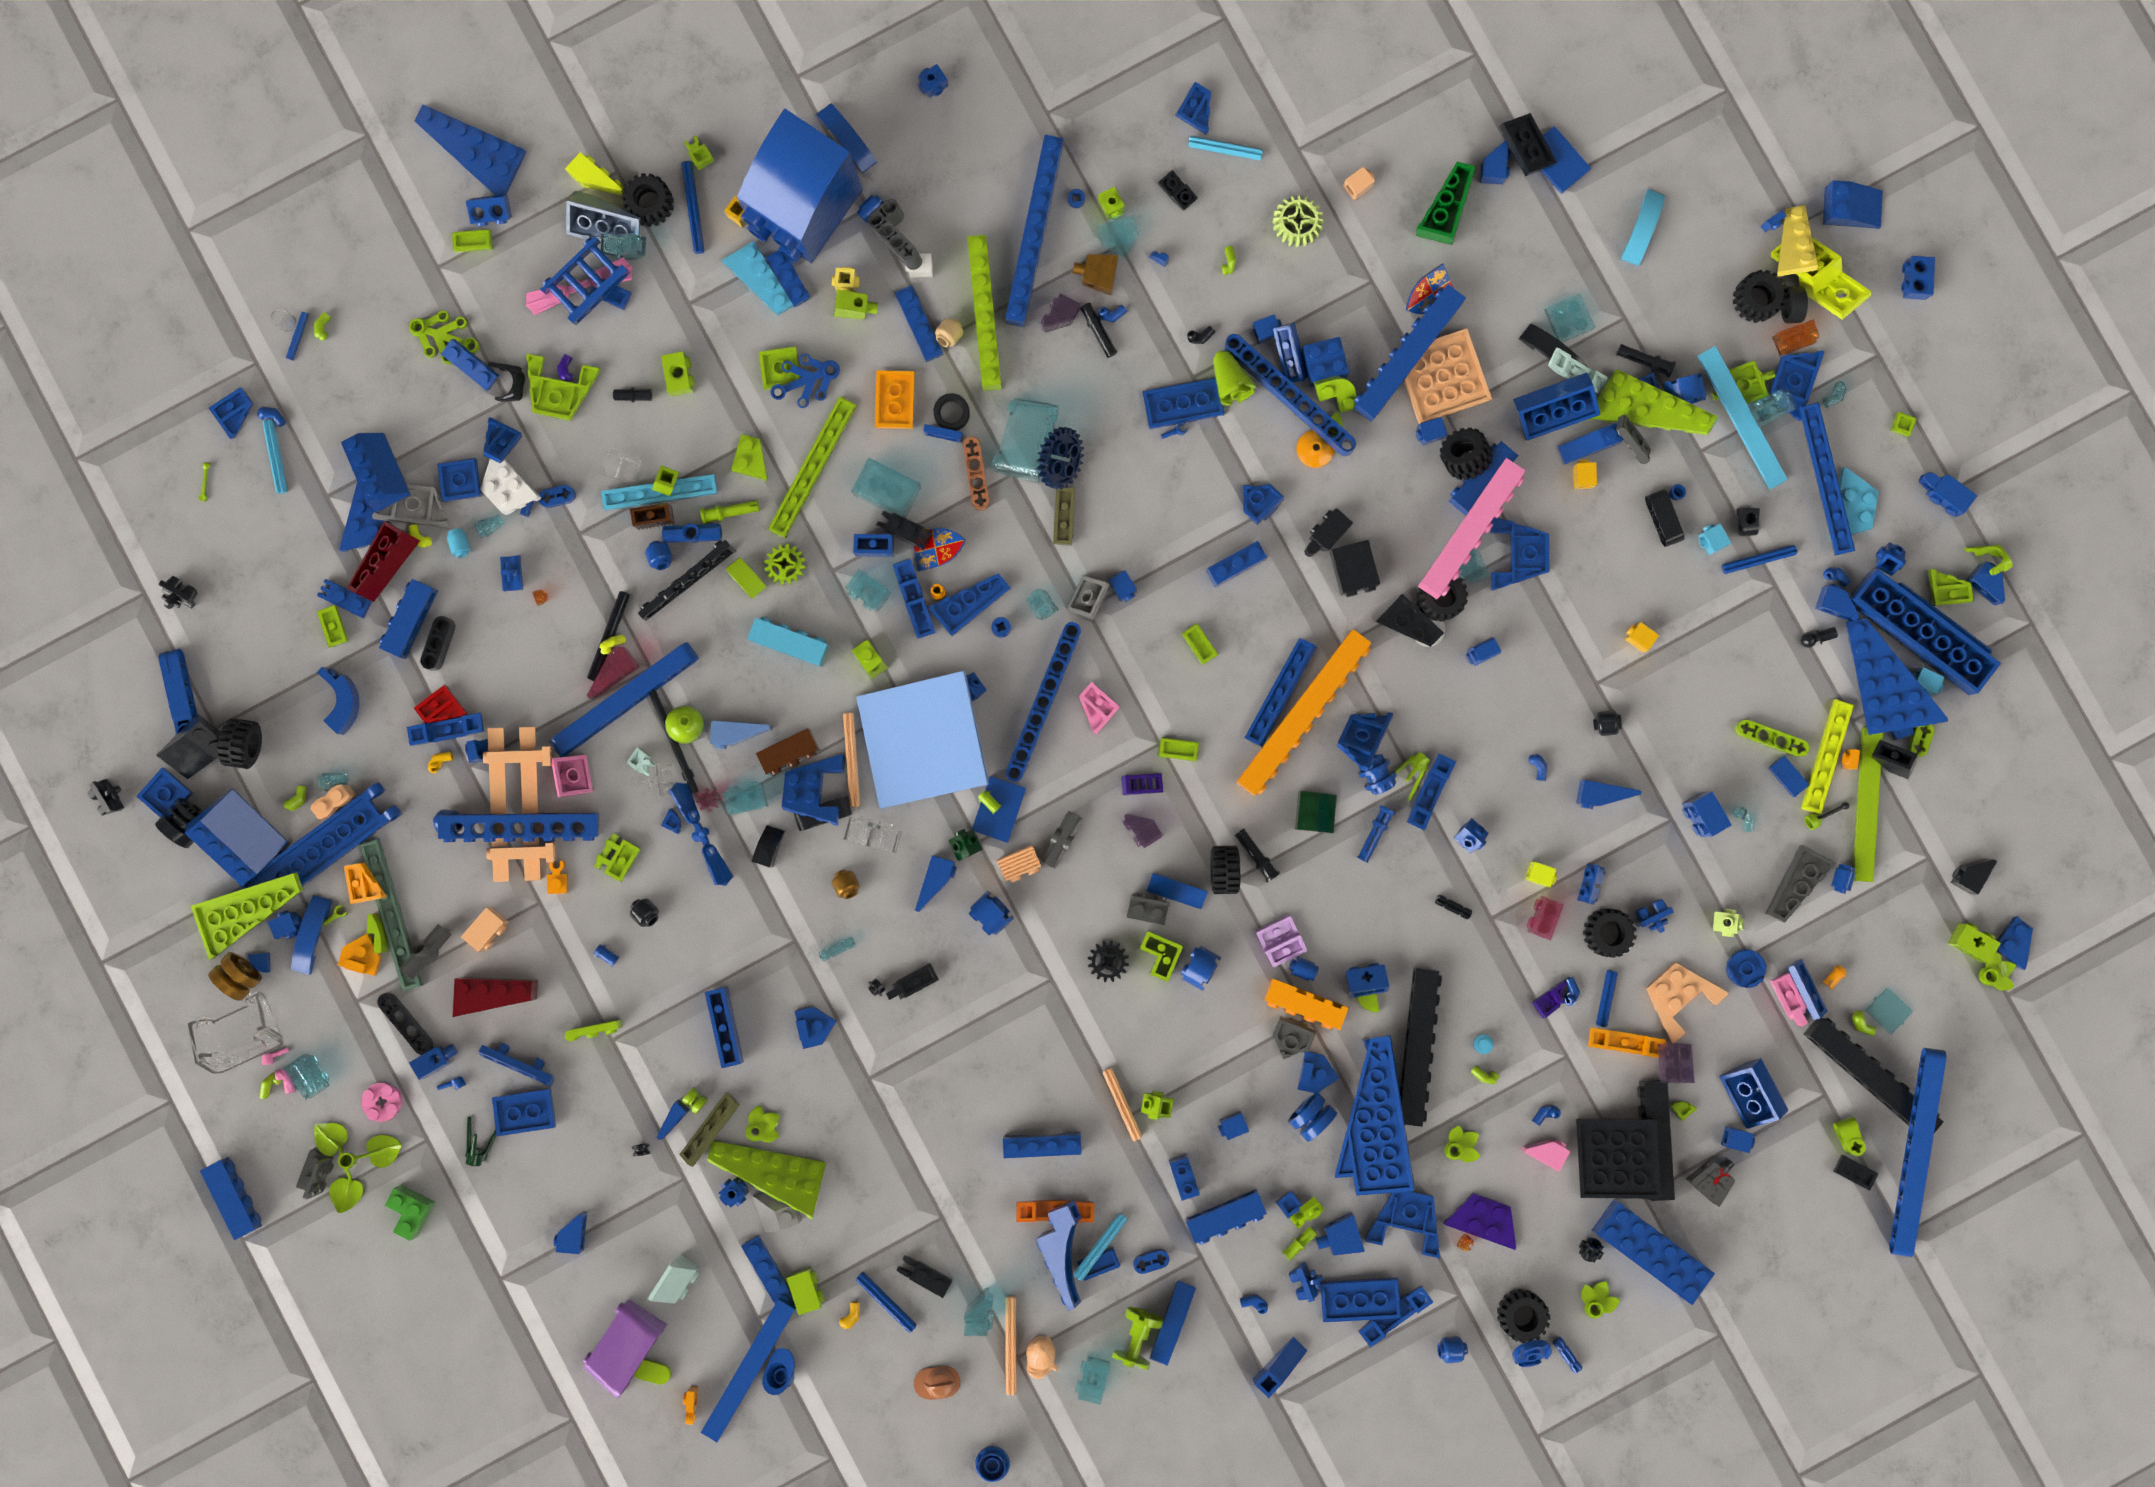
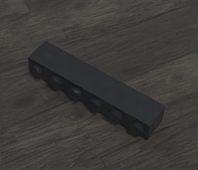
M1664 1080L1639 1081V1086L1637 1087V1095L1641 1106H1638L1639 1117L1641 1119H1657L1661 1199L1649 1200H1675L1668 1082Z

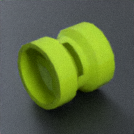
M693 1087L685 1095L681 1103L684 1106H689L696 1115L708 1099L705 1096H700L698 1090Z

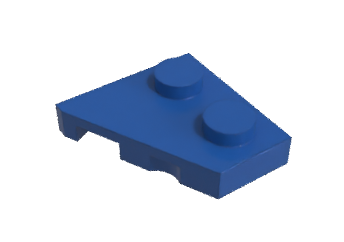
M2013 917L1996 940L2001 943L1997 952L2021 970L2027 968L2033 928L2020 918Z

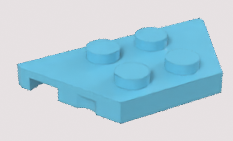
M1844 467L1841 469L1839 486L1851 535L1873 528L1879 491Z

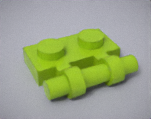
M612 833L610 839L607 838L604 843L606 845L601 854L597 855L594 867L600 870L603 864L607 865L604 873L622 882L641 848L623 839L620 845L616 842L620 836ZM614 849L616 850V853L610 860L607 857L610 854L611 850Z

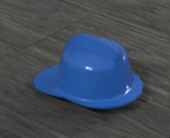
M779 1348L775 1350L764 1371L762 1384L764 1390L770 1395L781 1394L794 1381L795 1361L788 1349Z

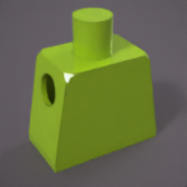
M837 289L834 317L865 319L866 313L877 314L878 303L868 302L867 294Z
M868 639L851 650L872 679L888 669Z

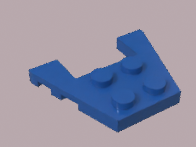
M1499 517L1492 519L1490 523L1493 526L1490 529V534H1510L1511 572H1492L1491 590H1497L1549 572L1548 533Z
M839 754L786 771L781 806L783 810L802 816L813 817L818 821H826L838 826L840 811L838 806L820 807L823 774L843 773L844 755Z
M1414 1191L1391 1193L1364 1241L1383 1246L1387 1226L1425 1234L1421 1254L1440 1259L1434 1197Z

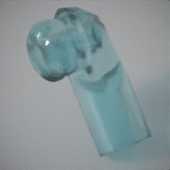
M1745 807L1735 808L1733 815L1743 820L1744 832H1754L1753 815Z

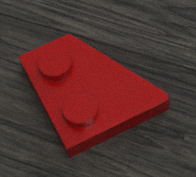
M446 685L440 687L414 707V710L426 724L468 715Z

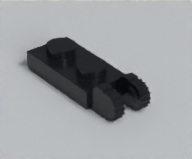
M904 1255L903 1261L915 1267L912 1273L906 1268L898 1266L897 1272L943 1298L953 1280L923 1262H918Z

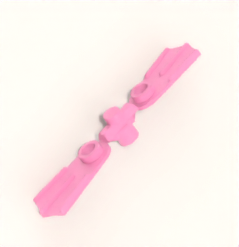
M624 257L612 262L615 266L620 267L623 265L630 272L622 282L632 280L633 267ZM606 266L595 271L602 280H606L611 275L610 270ZM590 277L582 281L577 280L585 289L591 285L597 288V284ZM564 285L556 286L559 290H563V294L567 298L569 293L576 292L571 285L567 287ZM540 289L526 293V307L534 315L561 303L551 291L547 295Z

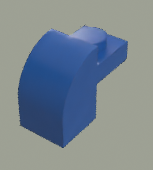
M488 739L467 741L465 751L469 763L483 762V752H488Z

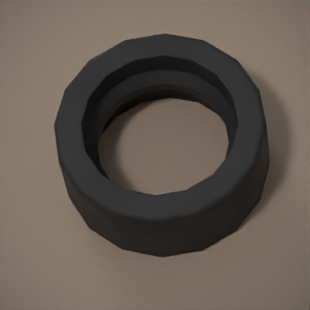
M1802 286L1787 287L1784 292H1787L1786 303L1781 309L1782 319L1787 324L1802 323L1808 311L1807 292Z
M954 393L945 394L935 402L933 408L934 418L941 428L958 431L968 423L970 417L969 406L960 395ZM947 402H956L963 409L962 418L956 423H947L941 417V408Z

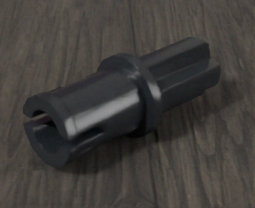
M631 387V389L613 390V399L615 401H631L632 403L635 401H652V390L634 389V387Z

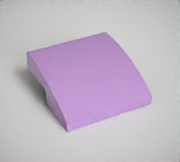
M1290 914L1255 930L1273 968L1307 952V948Z

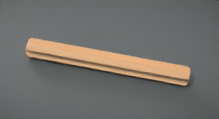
M847 712L843 714L849 805L850 807H859L860 794L854 714Z
M1007 1296L1005 1299L1006 1394L1015 1395L1016 1297Z

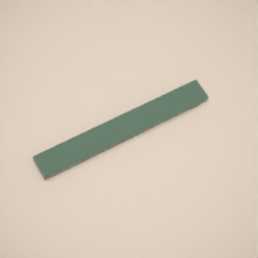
M375 839L359 844L365 864L386 894V898L375 900L402 991L423 986L420 972L412 980L399 970L413 953L380 839Z

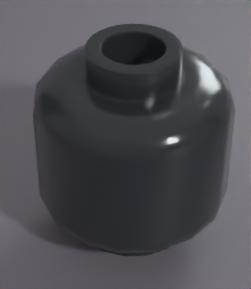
M1615 710L1598 712L1597 719H1593L1594 730H1598L1601 736L1617 735L1619 730L1622 729L1621 714H1617Z
M637 899L632 903L630 916L639 926L650 927L657 922L659 910L649 899Z

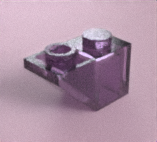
M1061 293L1058 298L1054 297L1050 304L1052 309L1049 314L1045 313L1041 320V324H1043L1042 331L1046 333L1072 325L1080 310V303Z
M1130 814L1123 816L1125 820L1122 822L1128 831L1132 829L1135 834L1133 839L1138 847L1146 848L1163 837L1154 820Z

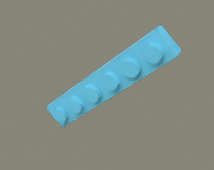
M714 474L678 479L670 496L651 490L654 483L601 491L603 510L605 511L718 494Z

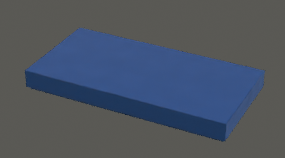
M1216 377L1142 392L1149 429L1176 425L1180 422L1187 423L1224 416Z
M1398 1277L1320 1282L1323 1323L1402 1318Z

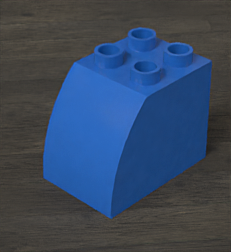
M784 108L759 148L746 174L737 199L744 210L740 217L749 225L747 230L763 242H766L771 236L780 245L778 251L786 258L797 263L802 257L812 264L863 189L850 151Z

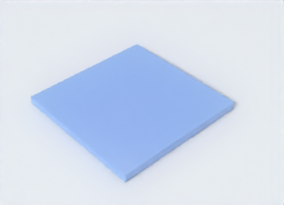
M965 671L856 697L880 809L989 785Z

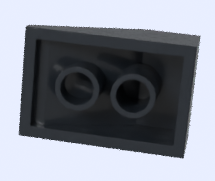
M197 714L156 756L186 779H189L218 757V740L221 731Z

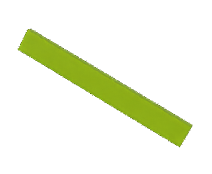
M839 396L769 525V531L783 538L787 537L857 407L856 404Z
M1865 727L1861 731L1853 868H1855L1854 873H1856L1854 881L1873 882L1881 765L1872 758V754L1879 740L1883 741V733L1868 735L1867 728Z

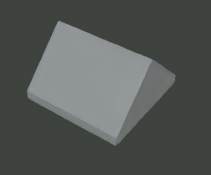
M1082 575L1067 610L1094 622L1110 584Z

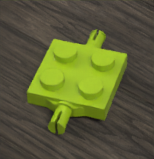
M1755 360L1729 370L1747 404L1769 396L1765 387V381L1775 378L1773 370L1762 374ZM1716 392L1711 393V396H1714L1713 400L1719 399Z

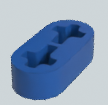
M567 485L545 489L539 493L541 497L539 503L546 508L569 504L575 500L576 493L574 489ZM565 490L571 493L568 495V499L563 496L559 497V495L565 494ZM547 494H548L550 497H554V496H555V498H552V499L549 500V503H547L546 501H543V499L546 498V495H547Z
M1163 1249L1138 1255L1133 1262L1134 1269L1139 1274L1162 1269L1169 1264V1255ZM1158 1254L1166 1256L1163 1259L1164 1263L1159 1261L1152 1262V1260L1157 1259ZM1139 1260H1143V1262L1150 1261V1263L1145 1265V1269H1141L1140 1266L1137 1267Z

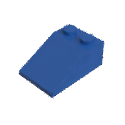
M1833 180L1825 187L1823 225L1880 229L1883 191L1855 182Z

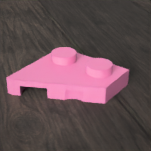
M1092 682L1079 695L1093 733L1097 735L1119 710L1120 706Z

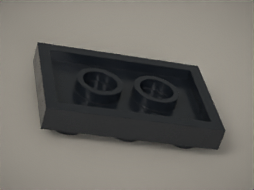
M1531 113L1504 122L1499 126L1525 177L1552 167L1557 163Z

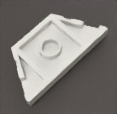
M490 459L480 490L501 513L508 515L516 509L527 506L526 504L533 500L539 501L541 499L536 491L505 459L501 464Z

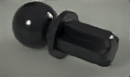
M1835 627L1821 631L1816 630L1817 634L1815 635L1813 633H1805L1801 637V644L1806 648L1813 647L1818 641H1820V644H1823L1822 642L1837 638V630Z

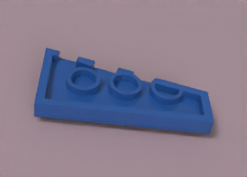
M998 573L940 602L932 604L928 608L947 632L954 636L1011 588Z

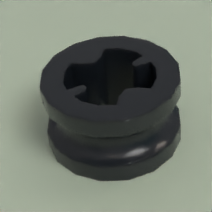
M649 1143L632 1146V1149H634L633 1156L650 1154L648 1150Z

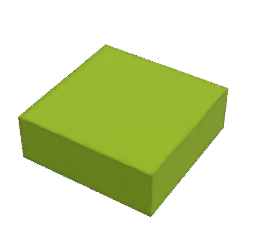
M1897 412L1890 431L1909 437L1917 418Z

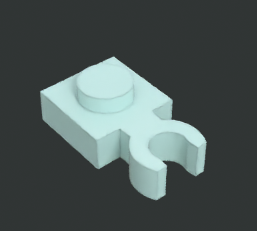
M636 747L626 762L635 771L647 776L650 775L648 768L656 766L654 762L650 761L651 756Z

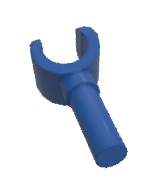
M1180 422L1175 429L1162 434V439L1175 434L1184 435L1188 429L1181 431L1179 426H1183L1185 422Z
M457 1077L448 1083L438 1085L437 1089L441 1090L454 1086L455 1090H458L465 1086L466 1083L462 1077Z

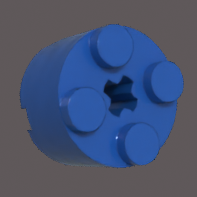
M1701 373L1663 383L1665 392L1691 404L1706 400L1705 396L1707 395Z
M986 891L970 907L969 915L975 921L979 920L983 925L982 929L989 936L991 934L997 935L1014 917L1013 915L1008 916L1010 911L996 896L994 898L990 897L991 892Z
M1200 946V948L1195 947L1190 955L1192 961L1189 965L1185 964L1181 975L1183 976L1182 980L1203 991L1205 989L1202 986L1203 983L1208 984L1218 966L1215 961L1216 959L1220 961L1221 957Z

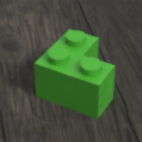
M403 1185L393 1188L385 1206L402 1214L393 1233L409 1241L418 1237L435 1201Z

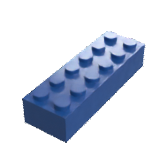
M1613 1199L1591 1230L1691 1305L1694 1304L1715 1275L1714 1272L1615 1199Z

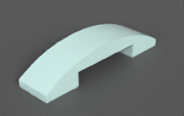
M1560 348L1555 349L1548 364L1553 371L1566 379L1588 373L1597 395L1601 393L1609 380L1608 377L1600 372L1591 370L1571 358L1570 354Z

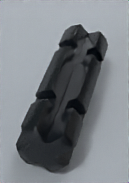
M1438 895L1435 900V904L1441 907L1444 906L1445 909L1457 915L1460 914L1465 919H1469L1472 915V910L1466 907L1463 908L1462 905L1450 899L1447 900L1442 895Z

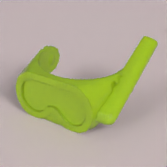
M1999 544L1964 547L1965 552H1974L1976 556L1989 553L2002 559L2000 564L1990 569L1989 573L1991 575H1997V573L1999 574L2002 571L2006 572L2013 567L2009 555Z

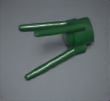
M470 1116L467 1118L465 1164L481 1166L482 1161H486L487 1154L497 1136L496 1129L482 1153V1149L476 1148L477 1134L473 1135L471 1147Z

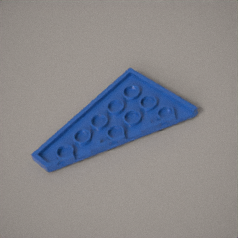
M1867 619L1846 622L1868 735L1948 722V717Z

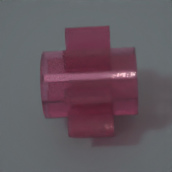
M705 788L704 794L698 792L700 800H697L696 803L702 805L700 810H704L707 807L708 812H712V807L719 808L717 801L721 800V798L715 796L716 790L710 793L709 789ZM708 797L712 798L709 804L705 803V799Z

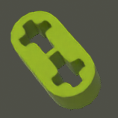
M1926 725L1925 730L1928 731L1926 734H1923V731L1920 730V728L1925 726L1913 729L1915 734L1911 735L1908 751L1918 754V757L1927 754L1934 735L1933 725ZM1919 745V748H1921L1922 751L1917 752L1914 746Z

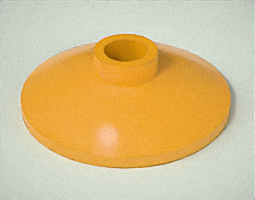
M1313 430L1304 433L1298 440L1296 447L1298 458L1308 467L1319 468L1325 466L1334 455V449ZM1315 444L1319 445L1320 449L1317 451L1313 449V445Z

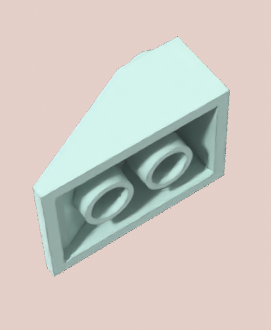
M680 1254L668 1266L648 1297V1300L674 1304L679 1299L683 1300L689 1291L686 1289L690 1282L693 1284L699 1276L697 1271L700 1266Z

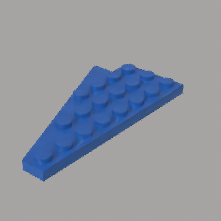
M1391 1035L1370 1038L1335 1173V1178L1353 1177L1356 1196L1415 1190Z

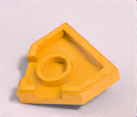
M369 933L343 946L338 966L362 974L377 975L382 956L380 953H374V943Z

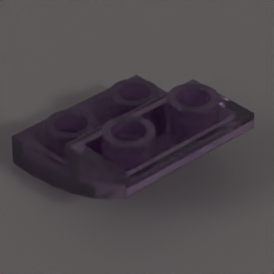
M1658 1044L1661 1083H1695L1692 1044Z

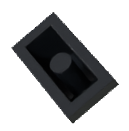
M1879 740L1872 754V758L1888 772L1905 779H1909L1918 754L1882 740Z
M766 825L757 843L751 862L769 868L773 867L785 831Z
M1985 859L1959 866L1953 872V879L1950 883L1969 894L1979 895L1997 861Z

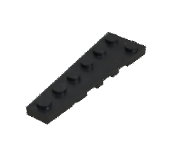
M726 539L715 543L713 550L680 578L673 581L666 590L659 592L654 600L642 605L641 610L638 612L640 617L645 621L650 619L735 553V548Z

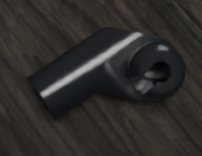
M1208 326L1202 333L1191 330L1187 333L1188 341L1192 344H1204L1215 333V330L1211 326Z

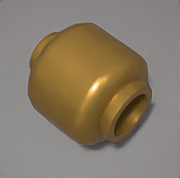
M840 870L835 873L832 886L837 896L844 899L856 896L860 884L854 872Z

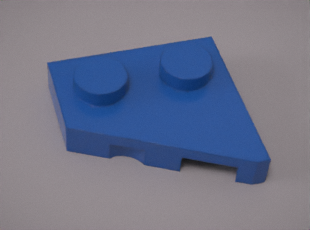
M1194 82L1175 115L1205 135L1209 131L1208 119L1210 116L1209 102L1211 100V91Z
M240 387L210 406L209 410L228 437L234 439L254 403L245 390Z
M489 417L488 430L485 437L486 443L483 450L484 456L501 464L520 441L522 433Z

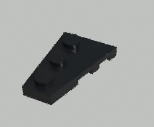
M1403 594L1376 621L1429 647L1444 634L1439 627Z

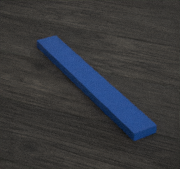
M1819 402L1799 407L1834 555L1853 552L1855 547Z
M781 1298L778 1299L701 1431L703 1435L715 1442L719 1441L796 1307Z

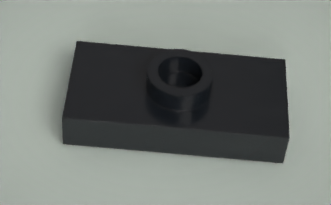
M1842 1154L1833 1170L1836 1174L1869 1191L1878 1176L1877 1172Z

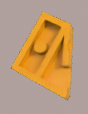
M365 862L344 866L350 904L386 898L385 892Z

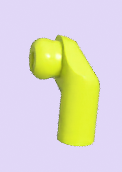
M620 634L601 642L599 647L601 648V653L610 654L611 647L624 644L626 638Z

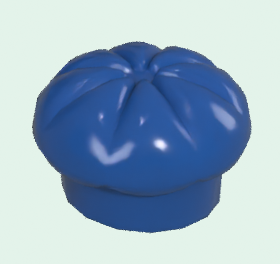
M996 1446L982 1449L975 1459L977 1474L988 1482H997L1003 1479L1010 1468V1460L1007 1453Z

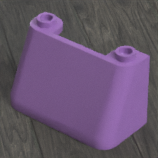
M630 1299L625 1304L622 1302L615 1310L617 1316L593 1353L589 1352L583 1360L585 1364L583 1368L616 1398H619L626 1390L639 1366L660 1336V1333L662 1334L668 1325Z

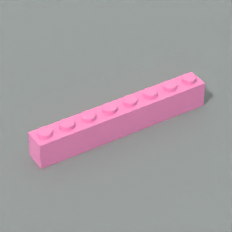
M1507 458L1503 461L1418 585L1419 588L1436 599L1440 595L1443 597L1450 589V586H1448L1451 579L1454 581L1461 573L1458 569L1462 564L1466 565L1472 557L1469 554L1473 548L1475 550L1482 542V539H1480L1483 532L1485 534L1489 532L1493 526L1490 522L1494 517L1498 518L1504 510L1501 506L1504 502L1508 503L1514 495L1511 491L1515 486L1519 488L1525 479L1522 475L1526 470Z

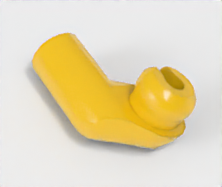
M447 751L434 754L427 765L428 771L430 773H437L444 762L454 759L453 752Z
M859 1301L850 1302V1314L839 1321L842 1328L850 1329L859 1320Z

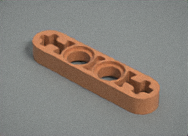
M968 437L963 442L972 504L976 510L983 511L989 506V496L981 446L977 438ZM973 441L974 444H977L974 447L975 454L979 453V456L967 457V455H971L970 448H966L970 444L969 442ZM972 460L980 462L978 469L973 470L970 468L969 464ZM976 478L982 479V487L975 488L972 485L973 480ZM985 490V493H981L982 499L986 500V502L983 503V506H979L978 503L975 504L978 501V494L974 495L973 492Z

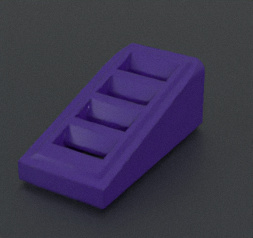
M1162 773L1125 775L1121 777L1123 796L1163 793ZM1152 778H1155L1156 789H1153ZM1137 779H1139L1140 790H1137ZM1145 779H1147L1148 789H1145ZM1129 780L1132 782V790H1130Z

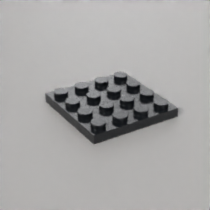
M1576 1119L1580 1198L1661 1199L1657 1119Z

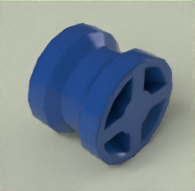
M999 617L992 622L991 628L995 636L1004 638L1009 635L1011 626L1006 618Z

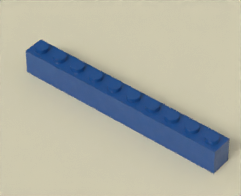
M1044 135L1007 307L1006 324L1025 328L1064 146L1063 138Z

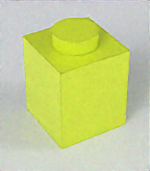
M1530 862L1524 880L1551 888V885H1554L1557 879V874H1555L1557 869L1537 862Z

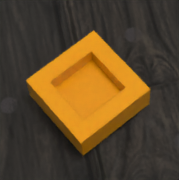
M1845 750L1842 756L1843 769H1858L1860 750Z

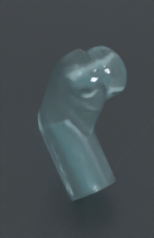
M1843 381L1836 382L1832 395L1823 399V404L1826 408L1844 399L1846 384Z

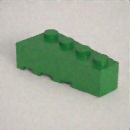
M1456 162L1443 187L1418 225L1416 236L1453 245L1474 177L1475 166Z

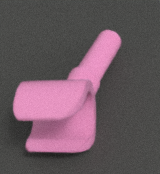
M286 1047L277 1052L264 1054L262 1056V1064H273V1057L289 1052V1048Z

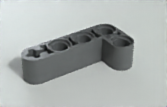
M889 199L869 215L868 223L875 235L910 270L918 269L922 265L921 256L915 246L896 228L903 220L904 213L896 200Z

